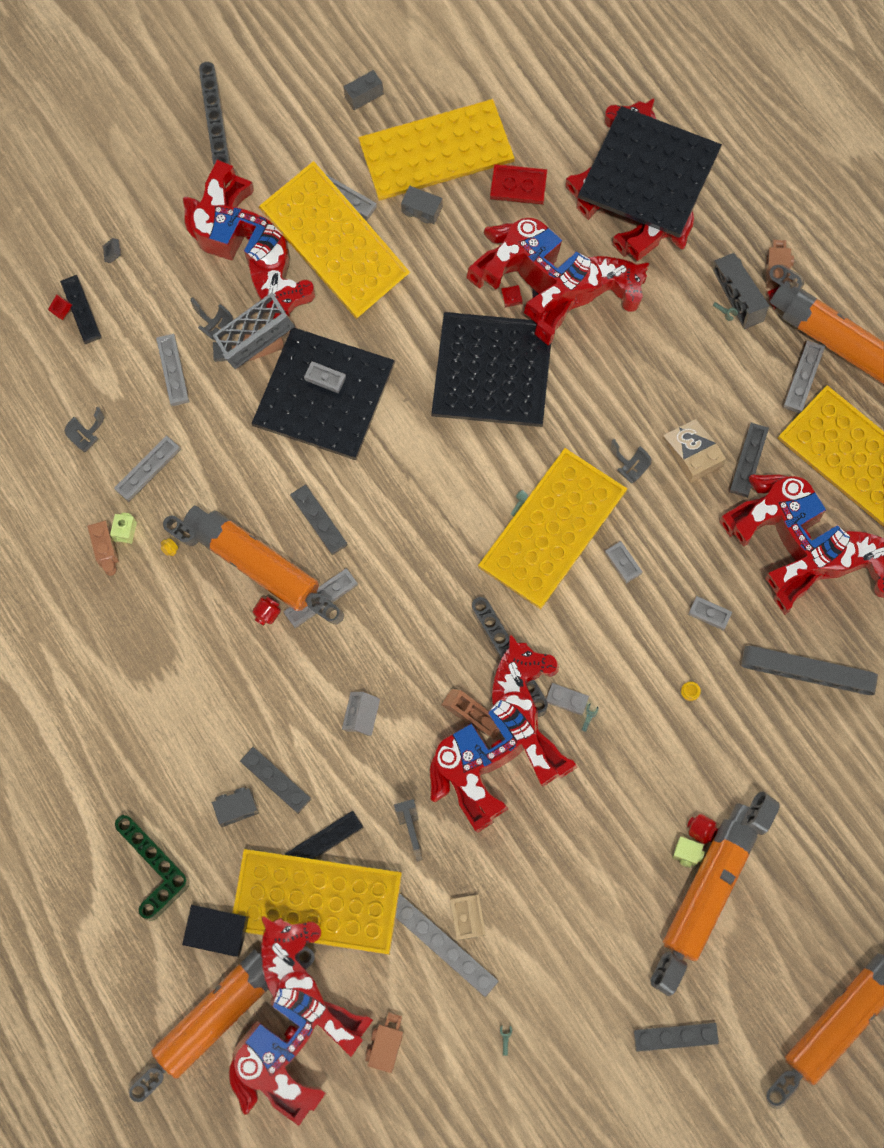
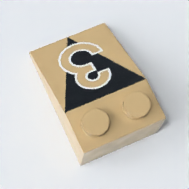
M696 419L663 435L665 442L690 483L724 466L725 456L717 443Z

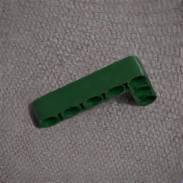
M121 815L115 820L116 830L164 880L140 904L138 909L139 915L147 921H154L188 889L189 879L133 819L127 815ZM125 821H129V828L126 830H122V823ZM143 835V841L140 844H135L136 836ZM151 849H156V856L151 859L148 858V852ZM165 863H169V871L166 873H162V865ZM182 877L184 880L182 886L175 887V880ZM165 891L168 892V899L164 902H161V893ZM148 906H153L154 911L152 915L146 916L145 909Z

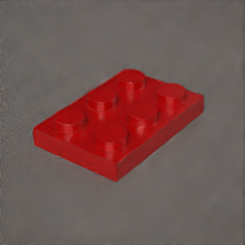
M494 164L490 199L544 205L548 169Z

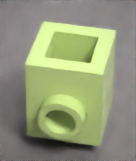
M129 513L115 514L110 533L113 541L132 544L137 525L135 518Z
M680 836L672 858L680 861V865L691 868V866L695 867L698 862H702L705 851H702V844Z

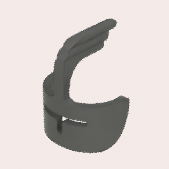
M194 297L191 298L193 309L208 323L205 327L200 325L198 329L212 340H215L213 334L219 331L217 327L213 328L218 324V327L222 329L233 321L232 314L220 304L215 318L211 319L202 311L200 304H198Z
M96 407L94 414L96 421L89 430H86L75 417L65 427V435L83 452H87L99 440L97 436H93V433L101 426L104 420V415L99 407ZM77 431H80L90 442L86 439L82 440L83 437Z
M616 439L612 440L610 449L614 456L624 464V467L618 468L617 472L630 483L636 482L651 465L650 455L640 446L631 460H627L620 453V446ZM639 460L638 464L634 467L636 471L632 469L628 474H626V472L629 471L631 467Z

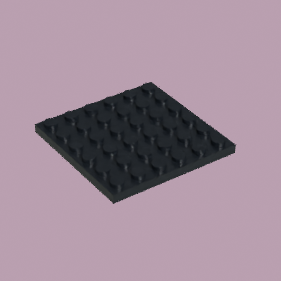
M621 106L578 194V198L680 238L721 150L722 144Z
M444 312L431 416L543 427L551 344L548 346L535 335L537 323L527 319Z
M294 327L289 332L251 424L254 427L357 460L395 365V360ZM311 362L346 374V379L339 393L304 379Z

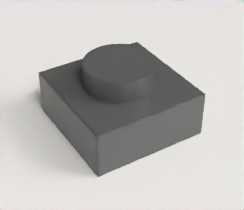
M112 238L103 245L104 262L112 263L121 256L119 239Z
M213 342L214 362L227 361L218 343Z

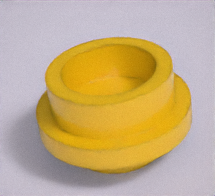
M170 538L161 541L162 552L167 556H174L178 550L176 543Z
M686 682L681 688V695L687 701H695L701 694V689L695 682Z

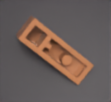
M451 689L442 706L469 725L472 724L477 730L495 740L500 730L489 715V711L463 691Z

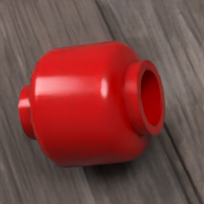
M269 596L260 598L252 610L253 615L256 616L254 620L263 626L266 623L273 624L281 612L280 603Z
M699 814L695 818L691 817L687 824L689 836L703 844L712 842L719 830L717 823L703 814Z

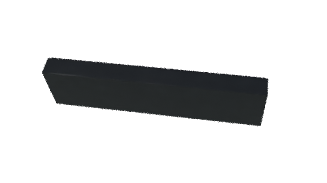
M74 275L61 280L60 283L67 301L72 304L71 311L84 344L86 345L101 339V334L78 276Z
M351 811L294 847L285 855L316 859L364 827L354 811Z

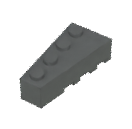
M735 253L714 260L712 270L732 308L738 311L737 317L743 329L745 330L764 322L769 304L743 267L740 258H737Z

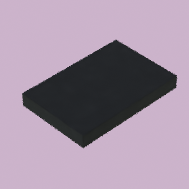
M191 905L182 945L240 958L249 917Z

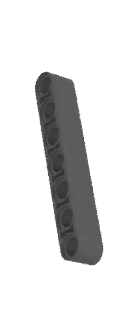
M203 62L199 66V74L213 164L215 165L216 161L219 160L231 165L215 67L211 62Z
M478 597L472 602L473 615L501 661L503 655L509 649V636L488 600L484 597ZM480 604L486 607L484 611H478L475 608ZM487 621H494L495 626L489 628L485 623ZM497 637H503L505 642L497 644L494 640ZM529 681L527 686L534 688V692L531 693L534 703H542L544 705L542 710H537L538 717L544 716L548 707L547 700L536 681Z
M755 646L744 647L741 662L743 668L864 695H875L878 674L870 671Z

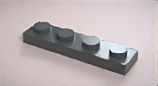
M751 422L730 493L748 498L751 490L749 477L756 473L769 430L768 427Z
M306 484L290 494L292 500L331 555L348 546Z
M254 747L240 760L249 771L297 814L312 800Z
M716 1023L633 1031L636 1052L719 1044Z

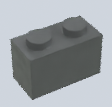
M374 70L343 86L345 99L353 110L384 94L383 82Z
M409 186L401 202L402 213L408 217H416L424 223L435 224L443 208V198Z
M239 788L234 791L235 794L218 796L215 798L216 801L212 802L221 827L259 814L252 791L249 788Z

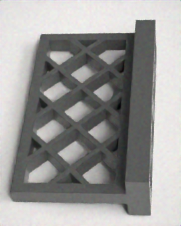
M272 292L213 334V337L224 353L225 359L234 369H237L294 328L295 325ZM273 300L272 308H266V305ZM259 312L257 319H251L252 314ZM264 312L270 313L268 319H262ZM275 313H281L278 317L273 319ZM244 323L242 330H236L238 324ZM249 323H255L253 330H247ZM260 324H266L264 327L258 330ZM229 334L226 341L220 340V337ZM234 334H240L238 341H232ZM245 334H246V335H251L250 337H248L246 340L243 341ZM230 345H236L235 348L228 352Z
M414 799L394 804L399 825L407 824L416 861H421L422 856L413 826V821L419 820Z

